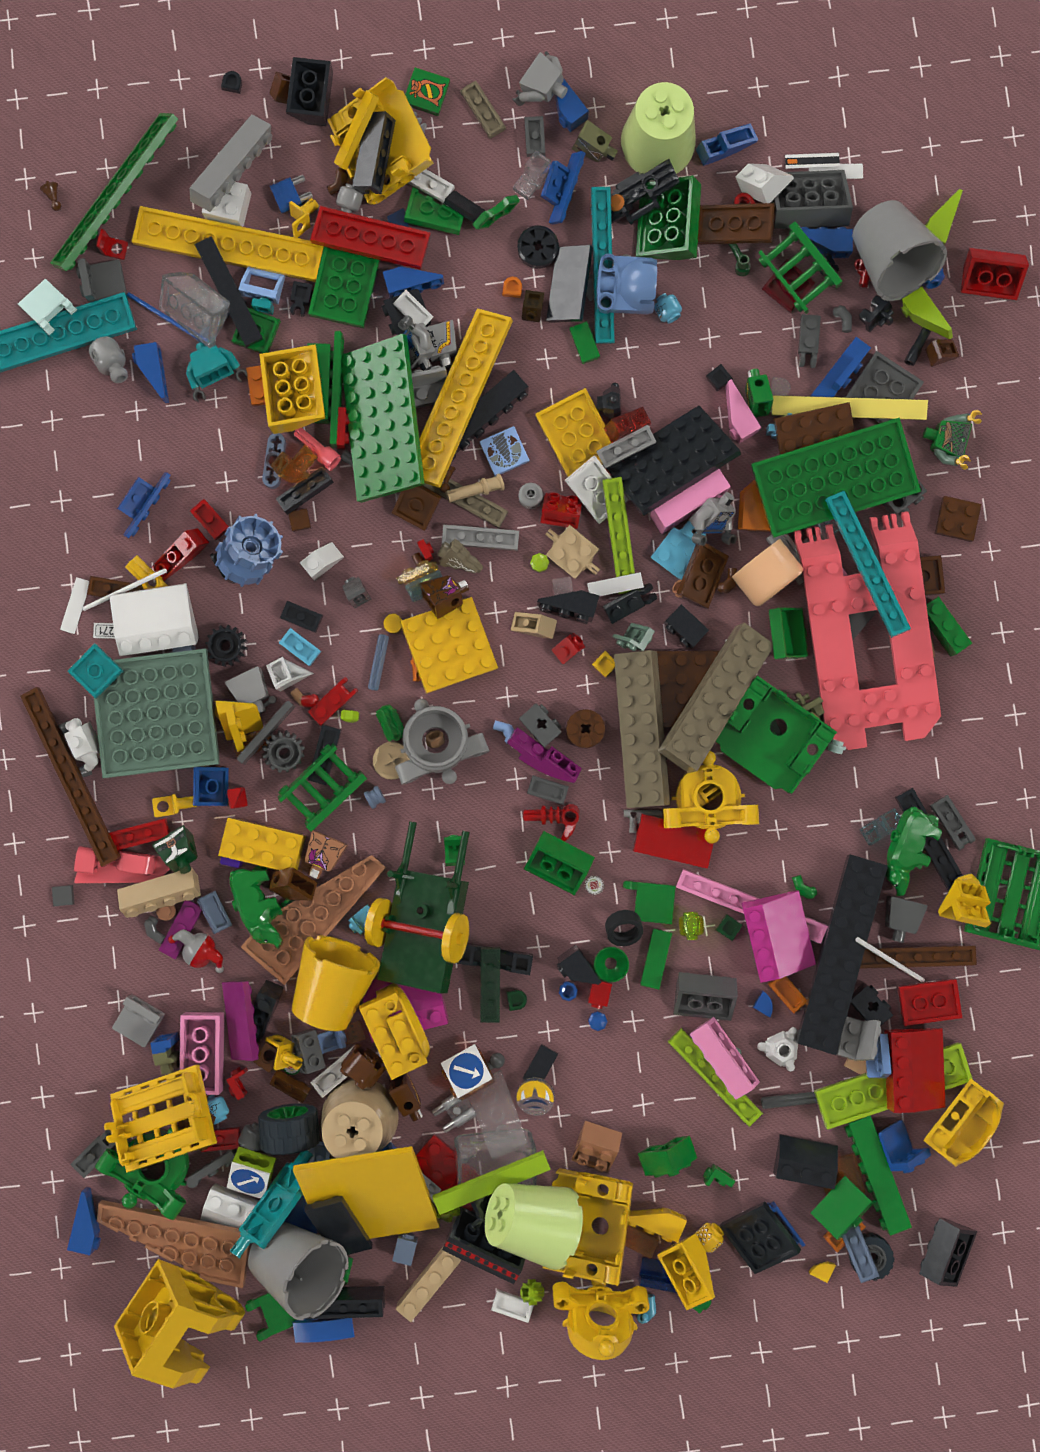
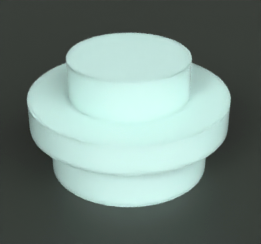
M833 739L829 743L828 750L842 754L843 750H846V746H843L844 742Z

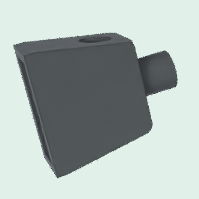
M887 895L885 927L894 929L892 940L904 943L906 932L916 934L928 905Z

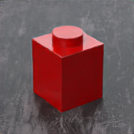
M601 980L599 985L591 984L588 995V1003H591V1007L602 1009L603 1006H608L612 982Z

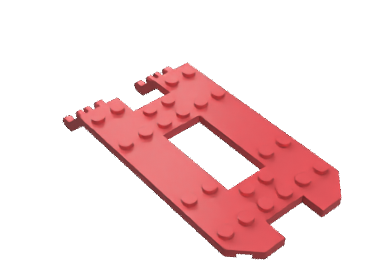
M908 511L901 513L903 527H898L896 514H890L892 529L889 525L888 515L882 516L884 530L878 529L877 517L869 518L870 530L878 550L880 566L911 628L910 631L891 638L890 636L896 684L859 690L849 614L878 609L860 573L843 576L841 555L832 524L825 525L827 539L824 540L821 539L819 526L814 527L816 541L813 539L811 527L806 528L808 539L806 543H802L801 530L793 532L794 543L801 566L803 567L802 574L819 693L823 700L821 705L825 712L823 713V721L837 731L833 739L844 742L843 746H846L847 750L867 747L865 728L902 723L904 740H916L925 738L941 717L918 540L910 522Z

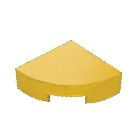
M829 1261L819 1263L809 1270V1274L828 1283L836 1265Z

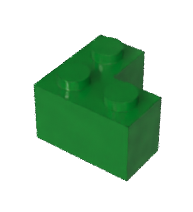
M690 1136L675 1137L664 1145L649 1146L638 1153L645 1176L654 1175V1178L666 1174L669 1177L678 1175L680 1173L679 1170L691 1166V1162L697 1159Z

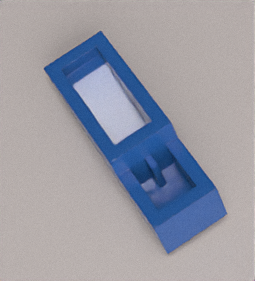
M750 123L720 132L717 137L701 141L696 148V152L703 166L749 147L756 143L758 138Z
M352 1318L292 1321L295 1343L325 1342L355 1337Z

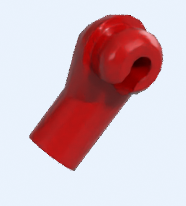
M860 258L855 261L854 266L861 276L859 286L867 288L870 277Z

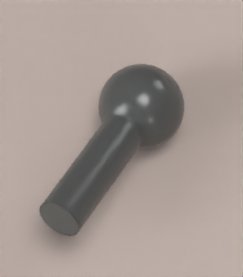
M501 1053L492 1054L490 1061L485 1064L488 1071H491L493 1068H501L505 1063V1058Z

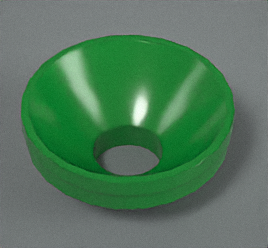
M606 947L597 953L594 959V969L602 980L617 982L626 976L629 969V960L621 949ZM610 957L616 960V966L613 969L605 966L606 959Z

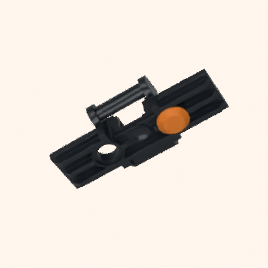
M670 159L645 174L638 171L615 185L616 189L611 194L612 224L626 216L629 224L632 225L635 220L655 208H661L657 197L680 183ZM650 180H655V186L652 189H648L647 183ZM643 197L647 200L652 199V202L630 214V211L634 208L632 205L634 202Z

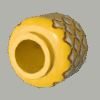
M705 1223L695 1232L707 1253L714 1252L723 1244L724 1233L716 1223Z

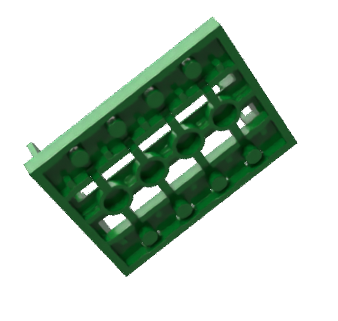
M986 838L976 878L981 886L986 888L991 902L986 906L990 922H998L997 933L989 931L990 925L985 928L966 923L964 932L1040 950V851ZM1008 850L1015 851L1012 862L1005 861ZM1037 857L1035 867H1029L1030 858ZM1004 865L1011 866V874L1008 881L1001 879ZM1027 870L1033 872L1030 886L1024 885ZM1000 883L1007 885L1004 899L997 898ZM1023 889L1029 890L1026 905L1020 904ZM996 902L1003 905L999 918L992 917ZM1018 908L1025 909L1021 924L1015 923ZM1014 926L1020 928L1018 938H1014L1015 934H1018L1014 930Z

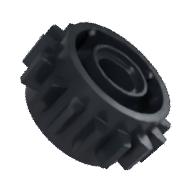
M222 625L219 626V630L212 629L213 634L207 635L210 638L209 642H205L208 645L207 652L211 654L209 659H215V664L217 665L222 662L223 667H226L227 663L230 666H234L235 661L240 663L241 656H246L244 650H248L245 647V643L248 642L247 639H242L244 633H238V628L236 627L231 630L230 625H227L226 629ZM230 641V649L224 651L222 648L223 643Z

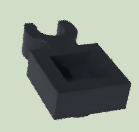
M293 282L290 300L295 303L290 308L292 315L295 314L296 309H301V317L305 316L304 304L310 305L313 291L312 284Z

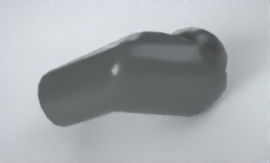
M150 916L144 922L146 934L161 945L166 936L157 931L155 926L158 923L157 918Z

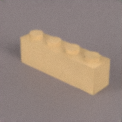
M192 867L191 871L186 874H181L178 871L117 889L119 910L126 918L136 917L145 912H153L158 908L173 906L178 902L189 901L201 896L198 875Z
M443 1247L397 1302L396 1310L410 1322L413 1321L461 1262V1259L443 1251Z

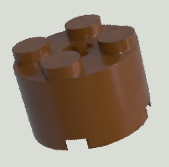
M588 709L575 712L569 718L566 725L568 740L574 746L582 749L597 745L605 733V724L602 717L595 711ZM581 725H588L590 727L588 729L590 733L588 734L587 732H585L583 734L581 732Z
M355 1044L341 1063L340 1072L346 1077L350 1076L355 1080L356 1086L360 1089L372 1088L384 1073L386 1067L382 1065V1058L369 1048L363 1050L361 1049V1044Z

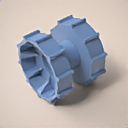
M257 514L246 517L238 516L233 526L228 527L224 534L226 536L225 540L219 542L215 549L217 551L215 566H218L225 575V580L229 579L240 584L241 587L253 583L259 585L263 576L270 572L273 567V561L279 559L283 553L281 550V539L283 536L279 535L277 529L272 525L273 521L268 522L263 518L257 517Z

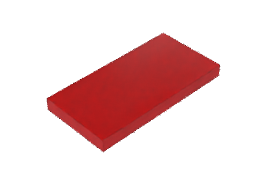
M641 814L633 851L708 869L713 844L705 840L704 836L707 829L695 826L664 828V819Z

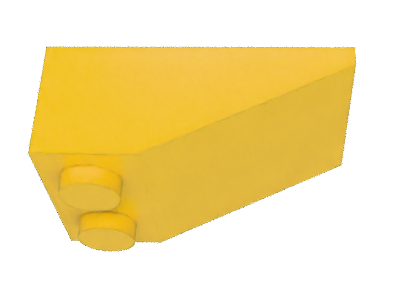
M696 1233L657 1254L686 1310L715 1298L706 1251Z

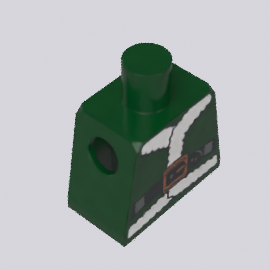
M184 825L152 844L164 863L172 871H180L181 874L190 872V863L198 857L193 834Z

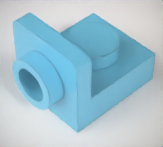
M369 904L348 920L350 922L349 927L355 934L358 932L361 935L365 932V920L370 909Z

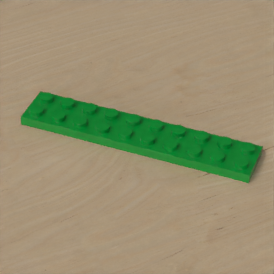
M159 113L51 260V265L66 272L75 266L76 258L79 254L82 255L86 251L87 243L90 239L93 240L97 236L98 228L101 224H105L110 218L109 213L112 209H116L121 203L120 198L123 194H127L132 188L131 183L134 179H138L143 173L142 168L146 163L148 164L154 158L153 153L157 148L159 149L165 143L164 138L176 128L177 125L175 123L178 121V118L173 113Z

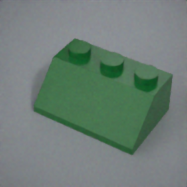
M543 831L524 870L575 896L587 876L595 857Z

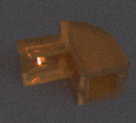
M305 444L293 458L282 451L270 466L285 481L298 483L310 476L307 469L318 457Z

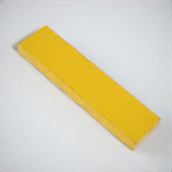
M368 90L363 95L334 160V163L344 170L348 169L379 100V97Z

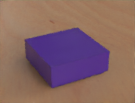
M221 856L220 863L235 868H240L243 865V861Z

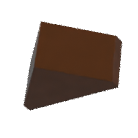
M936 339L925 349L931 367L960 357L953 339Z

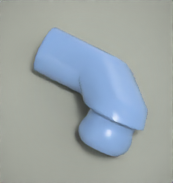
M495 720L493 730L503 732L506 737L505 742L507 743L514 731L512 725Z

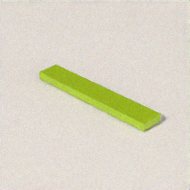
M622 477L604 479L602 484L615 575L620 577L635 574ZM631 590L618 592V594H624Z
M682 1028L668 1040L669 1044L749 1127L763 1114L746 1095L735 1100L733 1095L728 1092L723 1081L716 1075L712 1065L704 1058L700 1048L695 1045L692 1038Z
M542 1150L432 1195L433 1201L441 1215L493 1194L501 1184H517L551 1169Z

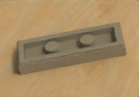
M477 81L460 90L461 95L489 139L506 130V126Z

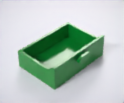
M780 607L770 609L769 618L774 659L808 657L807 631L804 625L803 608Z
M844 1176L835 1186V1190L832 1189L813 1209L811 1214L837 1240H840L852 1226L856 1229L863 1221L861 1216L874 1202L847 1176Z

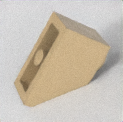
M515 612L511 631L553 639L557 620L540 614Z

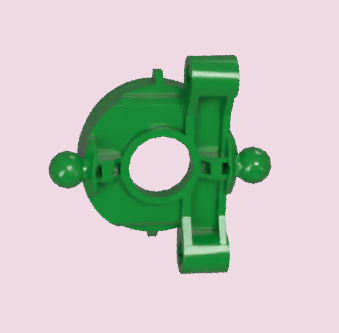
M171 1127L167 1131L160 1130L161 1136L173 1132ZM154 1130L143 1133L144 1142L155 1139ZM137 1137L128 1142L129 1147L140 1144ZM110 1148L104 1151L95 1165V1168L100 1173L114 1177L125 1184L124 1187L129 1193L122 1197L124 1208H134L137 1204V1198L147 1199L160 1210L163 1216L170 1220H175L186 1204V1200L176 1193L175 1190L180 1185L186 1186L187 1184L185 1178L189 1169L188 1153L165 1160L164 1175L158 1179L145 1177L141 1169L126 1173L125 1166L119 1163L118 1153Z

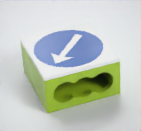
M238 1147L231 1164L227 1188L261 1199L270 1186L276 1158Z

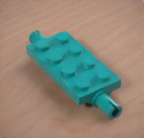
M308 1150L300 1152L293 1163L289 1164L287 1162L238 1229L241 1232V1236L232 1249H230L231 1253L241 1258L246 1248L253 1242L262 1249H265L303 1195L294 1175L293 1166L308 1163L311 1157H313L312 1153Z

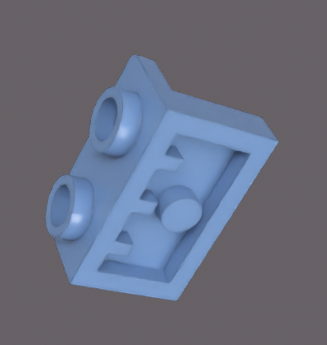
M880 1034L877 1041L878 1051L874 1060H866L868 1078H887L892 1074L888 1034Z

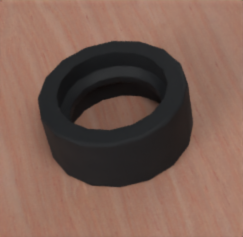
M631 910L617 911L611 914L605 922L608 940L616 946H630L638 942L643 935L641 918ZM623 924L634 925V927L627 932L621 933L614 931L618 926Z

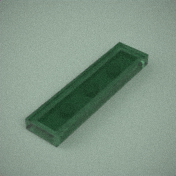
M481 947L480 1022L500 1023V947Z

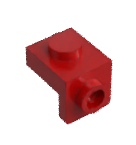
M572 633L552 649V652L562 664H565L583 650L585 645L578 635Z
M238 1067L231 1071V1076L226 1080L229 1084L230 1094L236 1097L237 1100L243 1098L248 1093L239 1078L248 1071L247 1067L242 1070Z

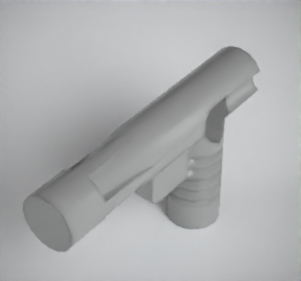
M624 810L623 817H629L630 820L629 833H637L636 824L639 823L641 814L662 818V810ZM631 812H636V816L634 818H632L630 814Z

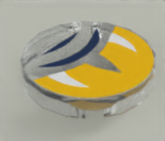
M528 1078L517 1089V1104L528 1115H544L550 1111L554 1104V1089L542 1078Z

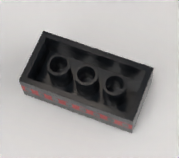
M461 1206L453 1219L442 1250L514 1284L522 1272L526 1259L492 1246L488 1242L482 1226L475 1232H472L469 1225L477 1219L476 1213Z

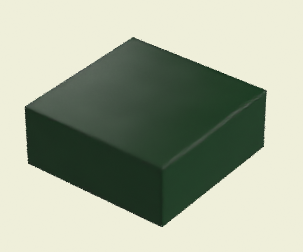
M726 914L715 930L733 941L743 925Z

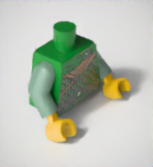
M974 410L971 414H959L944 418L943 421L936 425L935 429L929 427L924 429L922 437L932 440L930 450L934 452V455L942 464L960 465L963 470L968 468L967 464L962 463L964 461L971 462L969 456L964 455L972 427L970 422L973 421L975 424H980L982 421L981 419H974L976 415H982L979 410Z

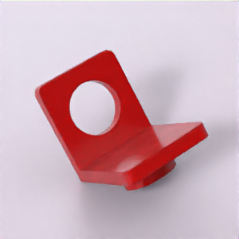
M101 229L97 238V248L103 256L124 260L128 242L111 238L104 229ZM115 244L122 246V251L119 254L112 252V247Z

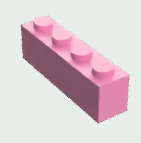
M714 1017L690 1033L695 1045L700 1048L704 1058L712 1065L716 1075L723 1081L728 1092L733 1095L735 1100L752 1091L760 1083Z

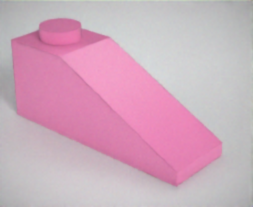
M731 379L725 386L729 433L733 440L741 443L758 433L761 426Z

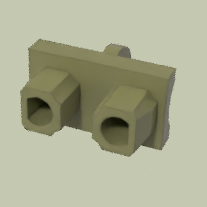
M799 692L795 694L796 700L794 702L804 709H810L817 716L825 713L821 705L823 702L821 697H817L806 704L805 701L810 699L808 693L804 696Z

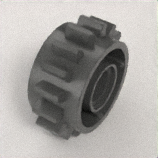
M278 730L275 735L271 733V738L265 739L266 746H262V749L265 751L262 753V756L267 758L264 762L266 765L270 764L272 770L277 768L279 773L282 770L289 772L291 768L295 770L296 765L302 763L300 758L305 756L301 752L305 747L299 745L302 740L300 738L296 739L297 735L295 733L290 735L288 730L285 733H281ZM282 748H288L286 754L279 755V751Z

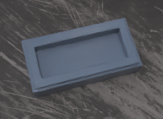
M216 891L197 899L213 934L232 926Z

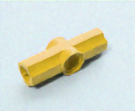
M138 555L125 566L137 580L156 573ZM161 576L154 578L156 580V586L154 587L149 585L148 582L142 584L145 590L168 586Z

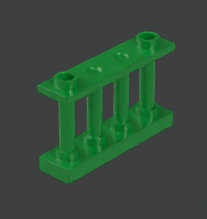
M794 221L789 226L791 231L789 236L767 255L760 250L758 252L760 256L758 260L764 268L769 267L796 301L793 303L796 309L807 314L809 310L806 305L829 286L832 287L834 285L837 289L843 284V281ZM799 241L803 246L800 248L801 251L777 270L771 263V260L790 244ZM811 256L814 260L813 265L789 285L783 278V275L804 257ZM822 270L826 275L825 280L800 299L794 290L817 271L820 272Z
M334 743L331 746L329 744L326 745L320 752L322 755L289 786H283L278 792L280 794L278 796L280 802L287 798L306 817L305 826L310 832L367 779L361 770L353 772L334 753L338 749ZM327 758L348 777V782L344 786L339 785L320 766ZM314 771L334 790L333 793L335 795L330 799H325L306 780ZM299 785L320 804L321 808L316 813L314 811L311 812L292 793Z

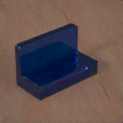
M642 1257L638 1278L639 1285L677 1293L660 1260Z

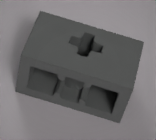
M536 703L519 720L543 747H546L561 733L560 728L562 726L555 718L551 720L547 716L549 712L542 704L538 706ZM538 720L546 721L545 729H543L542 727L537 728Z

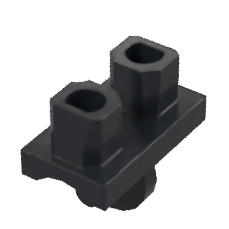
M878 295L871 301V307L874 308V311L871 312L865 308L859 314V320L865 324L868 332H871L877 325L882 327L884 324L890 326L893 323L891 316L894 312L891 310L892 305L890 301L883 300Z

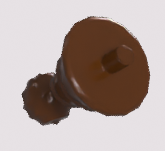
M46 181L40 187V190L52 201V209L59 211L62 206L57 201L58 183Z
M449 466L443 484L439 488L442 493L450 490L448 482L456 470L453 466Z

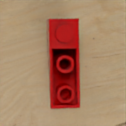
M198 528L186 530L153 564L152 569L155 572L164 568L167 569V573L160 575L162 580L165 581L196 557L209 544V541Z

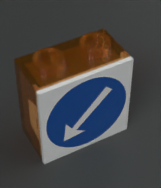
M475 1044L441 1063L443 1067L441 1072L446 1081L449 1080L452 1085L450 1087L451 1093L455 1098L457 1097L462 1101L496 1082L480 1048Z

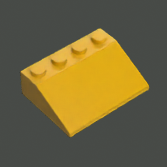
M316 345L259 354L267 422L273 434L294 431L325 419Z

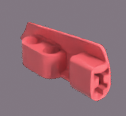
M80 846L75 859L74 871L77 874L74 883H141L164 876L170 868L160 856L129 851H119L120 859L105 867H101L93 849Z

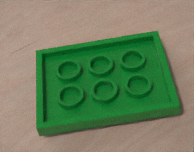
M324 247L308 315L364 328L380 260Z

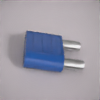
M304 175L293 179L289 177L270 185L281 213L290 210V201L301 206V202L313 198L311 192L298 196L294 185L305 181Z

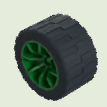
M302 1103L281 1105L267 1109L258 1116L260 1144L263 1152L272 1155L300 1153L314 1148L320 1142L318 1110L313 1105Z

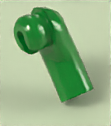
M801 875L792 877L795 889L799 890L800 896L806 899H813L817 895L815 887L811 888L804 885Z

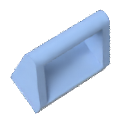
M247 267L238 290L243 297L252 299L264 297L273 304L278 305L285 275ZM251 275L276 280L277 283L274 290L249 285Z

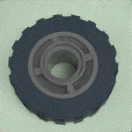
M863 1233L870 1253L876 1254L873 1261L879 1277L871 1280L883 1279L893 1269V1250L880 1235ZM848 1255V1256H849L850 1263H851L853 1269L855 1270L854 1265H853V1263H852V1260H851V1258H850V1255Z

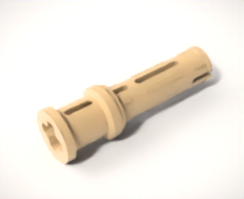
M496 474V477L482 478L477 483L447 490L446 497L450 503L483 493V495H488L489 492L495 490H504V482L501 474Z

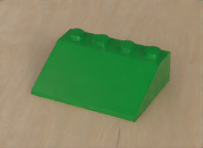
M693 175L679 177V184L657 197L661 208H655L638 219L636 257L667 260L697 258L701 183ZM648 182V189H652L656 182ZM641 198L639 200V209L652 202V199Z

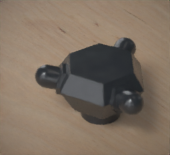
M616 382L603 391L602 396H597L598 412L603 411L604 415L609 417L615 426L620 425L622 412L619 384Z

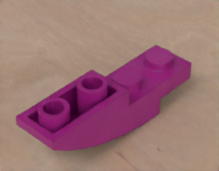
M518 727L507 741V744L521 753L519 756L521 761L551 777L574 783L582 770L581 767L551 746L547 750Z

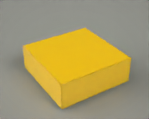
M604 651L592 666L606 678L615 669V662Z

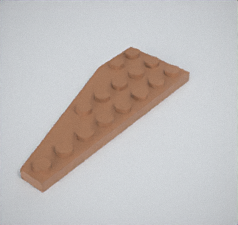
M371 855L318 886L312 901L295 900L283 907V915L277 916L271 922V925L277 929L283 941L279 949L273 944H259L252 936L245 941L241 948L285 985L300 967L305 940L310 936L314 939H317L318 935L328 936L386 869V866Z
M105 1200L100 1201L97 1222L117 1233L120 1231L130 1236V1240L141 1242L146 1245L145 1248L170 1262L174 1260L183 1265V1269L189 1272L190 1270L196 1272L203 1280L239 1288L244 1287L250 1244L241 1255V1258L230 1252V1249H232L241 1236L239 1228L177 1216L175 1220H170L158 1211L139 1207L127 1209L119 1203Z

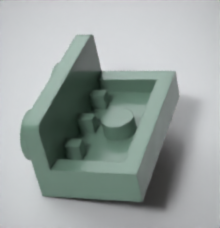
M631 623L624 636L613 634L612 637L617 640L616 644L624 649L644 651L651 642L655 631L650 627Z

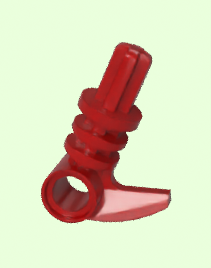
M568 804L563 809H560L559 806H557V809H553V806H550V809H546V806L542 805L541 809L523 811L524 821H542V825H546V821H550V824H553V821H557V824H564L565 829L561 840L564 842L573 834L580 815L579 808L574 804ZM568 811H572L576 814V816L574 818H568L566 816V813Z

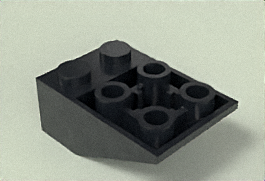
M579 590L539 598L537 607L542 612H557L559 617L569 619V616L577 618V622L587 624L588 622L592 623L600 595Z

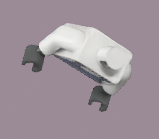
M74 718L58 725L62 730V735L66 738L74 758L85 762L84 766L78 767L82 777L92 775V770L99 762L100 750L98 737L91 722L82 725L80 719Z

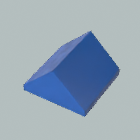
M194 767L193 806H228L229 768Z

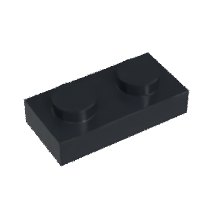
M290 601L286 602L280 619L314 633L317 632L323 618L322 614Z

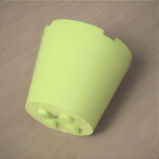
M668 82L656 83L646 88L639 96L623 127L621 147L625 160L636 172L639 171L645 174L670 159L677 174L688 165L695 150L694 106L688 93L680 86Z
M501 1184L493 1192L487 1206L485 1215L486 1238L492 1246L546 1268L560 1270L567 1265L566 1260L568 1257L574 1255L580 1241L583 1210L582 1206L578 1205L577 1199L579 1196L575 1190L568 1187Z

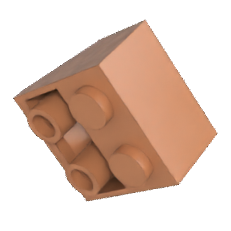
M585 1121L571 1161L608 1173L618 1155L622 1133Z

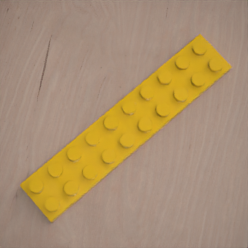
M143 206L139 207L132 238L133 245L202 259L195 244L212 236L225 264L244 268L249 267L316 282L324 246L312 244L310 240L296 239L290 236Z
M477 308L419 438L424 482L426 484L441 487L513 322L511 317Z

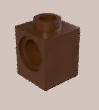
M266 1042L258 1054V1060H254L253 1063L270 1073L274 1068L278 1047ZM266 1050L274 1052V1059H269L266 1056Z

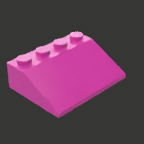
M799 890L741 903L761 983L780 979L816 965Z
M373 979L363 998V1002L365 1003L376 998L375 991L393 983ZM399 985L409 999L423 1030L448 1024L449 1019L443 994ZM399 1010V1011H397V1012H395V1013H392V1014H390V1015L388 1016V1018L391 1017V1016H393V1015H396V1014H398V1013H400V1012H402V1011Z

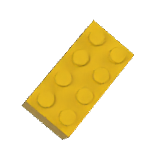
M227 818L218 856L276 870L292 867L298 870L306 835L236 818Z

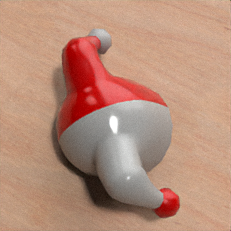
M183 929L174 936L168 937V942L171 944L178 940L185 945L182 956L189 966L202 968L212 961L216 964V972H223V956L216 950L215 942L209 935L205 933L192 934Z

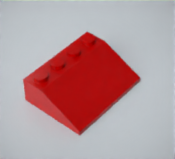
M943 1028L884 1030V1034H888L892 1073L886 1078L887 1109L893 1113H913L946 1108Z

